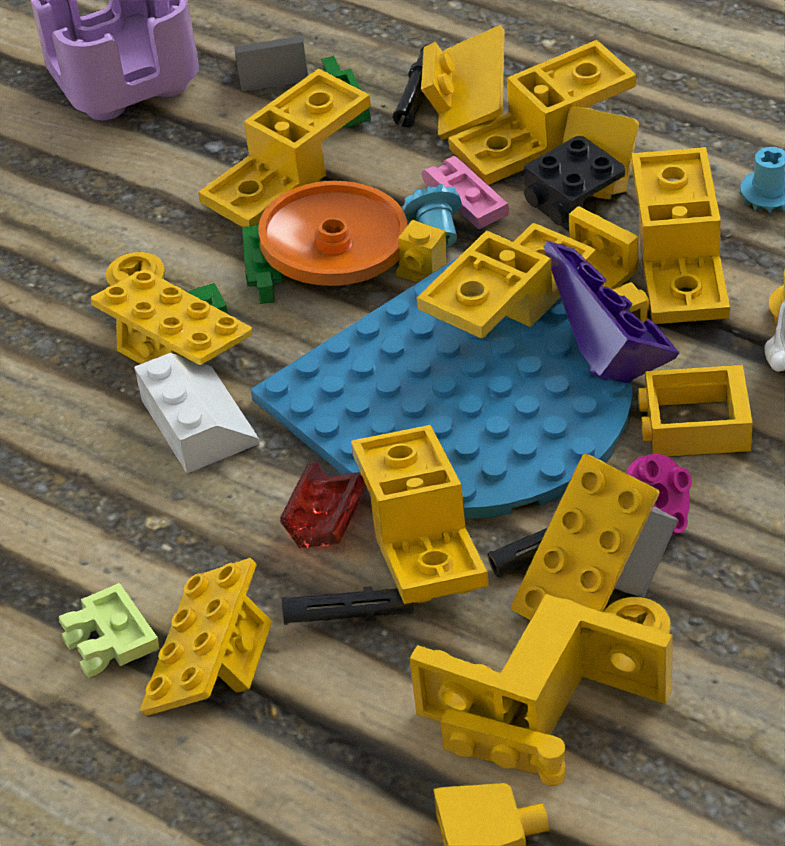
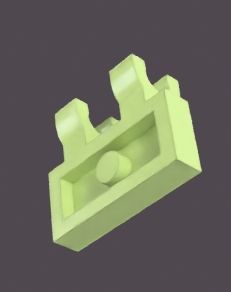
M120 583L81 599L82 610L72 611L59 616V622L66 631L62 633V639L69 650L78 648L79 653L84 659L80 661V666L88 679L102 672L113 658H115L119 666H122L159 649L158 637ZM95 630L100 636L98 639L87 640L91 632Z

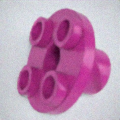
M650 454L637 458L629 466L626 473L659 490V496L654 507L678 519L671 536L684 532L688 524L687 516L690 507L689 489L692 484L690 473L686 468L679 467L672 459L662 454Z

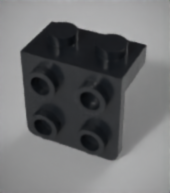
M576 136L524 166V195L532 207L539 209L550 217L556 225L562 226L569 232V213L578 206L584 209L583 200L624 177L625 166L585 137Z

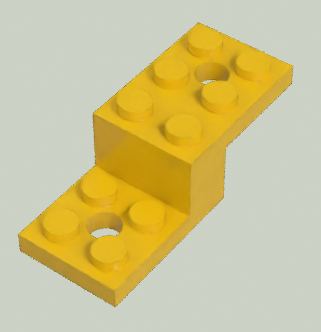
M598 40L592 41L507 77L509 112L498 116L493 121H486L449 137V149L487 185L498 182L524 170L525 165L563 143L570 108L575 106L588 108L636 87V74Z
M317 69L244 121L249 156L198 191L200 203L241 227L258 225L264 210L277 197L296 187L318 182L326 176L322 141L371 106L370 95L321 69Z
M706 147L631 153V165L639 208V248L646 292L650 303L651 321L654 324L730 318V305L720 259L721 219ZM674 178L678 179V181H667V179ZM688 287L692 288V291L684 292L678 289Z
M534 222L514 241L486 230L416 297L417 309L481 339L505 316L531 327L561 297L551 270V258L546 256L543 248L546 242L550 241L574 248L591 265L596 262V249Z
M427 425L352 440L353 457L371 496L375 538L403 603H423L436 597L455 593L466 594L474 589L488 587V571L465 527L461 483L432 426Z

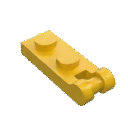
M446 708L440 721L443 749L449 750L461 757L471 756L493 762L502 768H515L537 774L540 780L548 786L559 785L565 780V744L560 738Z

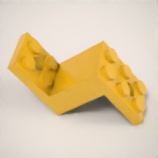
M545 594L501 673L493 671L486 665L473 664L452 657L444 651L431 650L417 645L409 658L416 714L440 722L446 708H451L551 735L582 677L666 704L672 692L673 634L664 632L654 626H645L620 618L610 612H601L579 605L570 599H561Z

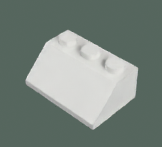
M168 353L134 367L141 400L187 474L260 444L258 436L212 366L206 364L198 365L185 357Z

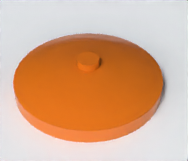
M348 181L315 182L291 189L277 197L267 206L259 221V245L267 262L274 269L294 280L325 286L354 284L382 274L400 259L398 238L408 226L407 218L401 206L392 197L371 186Z

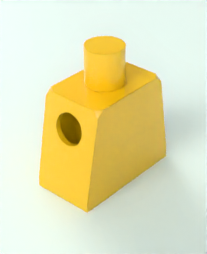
M506 783L433 789L436 815L444 846H526L525 836L550 830L544 803L517 808L511 786Z

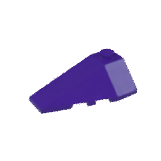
M550 241L546 242L543 248L546 256L551 258V270L579 351L589 362L588 368L596 377L604 381L612 379L627 383L644 375L645 371H652L676 359L680 354L659 327L650 319L642 323L631 313L629 309L633 303L625 296H620L612 289L604 287L606 278L574 248Z

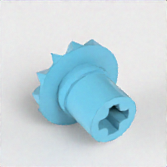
M766 147L759 150L755 154L754 172L748 174L741 182L740 194L743 195L744 204L753 205L754 211L763 208L767 209L769 214L772 209L785 212V151L781 148Z
M439 184L436 187L428 185L426 189L414 190V195L405 198V205L402 208L408 221L414 220L445 230L446 248L456 242L457 235L452 216L460 209L462 201L455 187H445L444 184Z

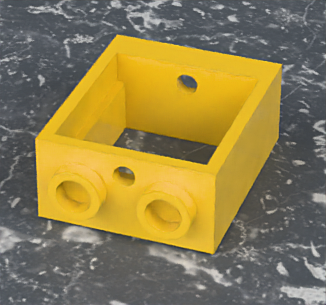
M743 365L645 371V388H638L639 411L647 412L648 417H642L641 419L643 441H651L652 454H662L670 457L751 451L753 422ZM727 402L730 420L661 424L659 406Z

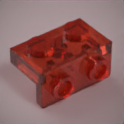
M317 462L307 463L280 516V523L299 549L333 545L341 542L367 487L361 473L327 477Z

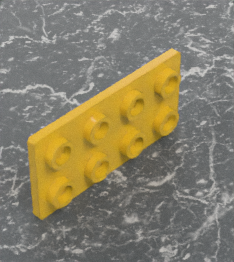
M501 25L443 51L436 42L424 47L421 90L439 114L438 136L441 140L486 121H493L503 113L505 30Z
M147 270L135 272L133 275L91 296L92 306L116 319L117 351L139 364L168 353L183 356L198 365H202L252 336L251 326Z
M583 454L511 604V609L531 621L545 594L561 599H570L579 605L603 612L659 496V490L589 454Z
M251 558L228 563L223 567L202 574H195L186 582L177 612L172 617L166 641L159 652V659L152 678L145 689L146 694L140 711L146 716L209 698L217 675L236 693L250 689L272 624V620L246 595L257 565Z

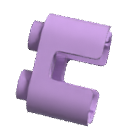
M30 0L48 71L73 107L87 113L93 119H113L121 115L126 106L154 96H176L187 88L188 82L198 73L199 62L188 0H109V4L105 9L82 17L79 15L76 0Z

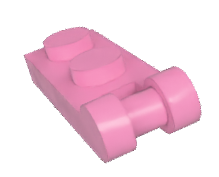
M456 156L444 160L443 165L437 168L431 166L422 171V178L426 186L436 187L439 184H444L445 187H455L462 201L458 211L478 230L509 215L508 203Z

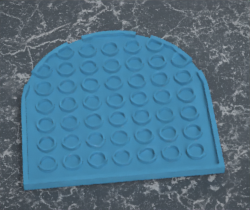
M456 259L251 388L252 400L348 480L368 494L370 493L352 454L351 441L431 425L461 483L465 519L512 514L511 508L536 501L539 505H543L563 496L583 454H589L605 463L612 457L615 445L622 433L625 434L627 431L633 402L632 380L627 383L612 379L604 381L596 377L589 370L588 366L590 364L579 351L561 297L531 327L505 316L483 339L418 310L416 297Z

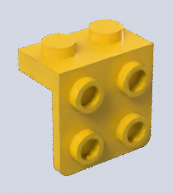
M575 106L570 108L568 112L563 143L576 136H583L625 166L624 177L591 196L611 199V194L626 192L631 169V153H634L639 129L638 121L626 116Z
M580 206L569 213L570 238L596 249V262L592 266L606 278L604 287L610 289L620 287L638 271L637 235Z

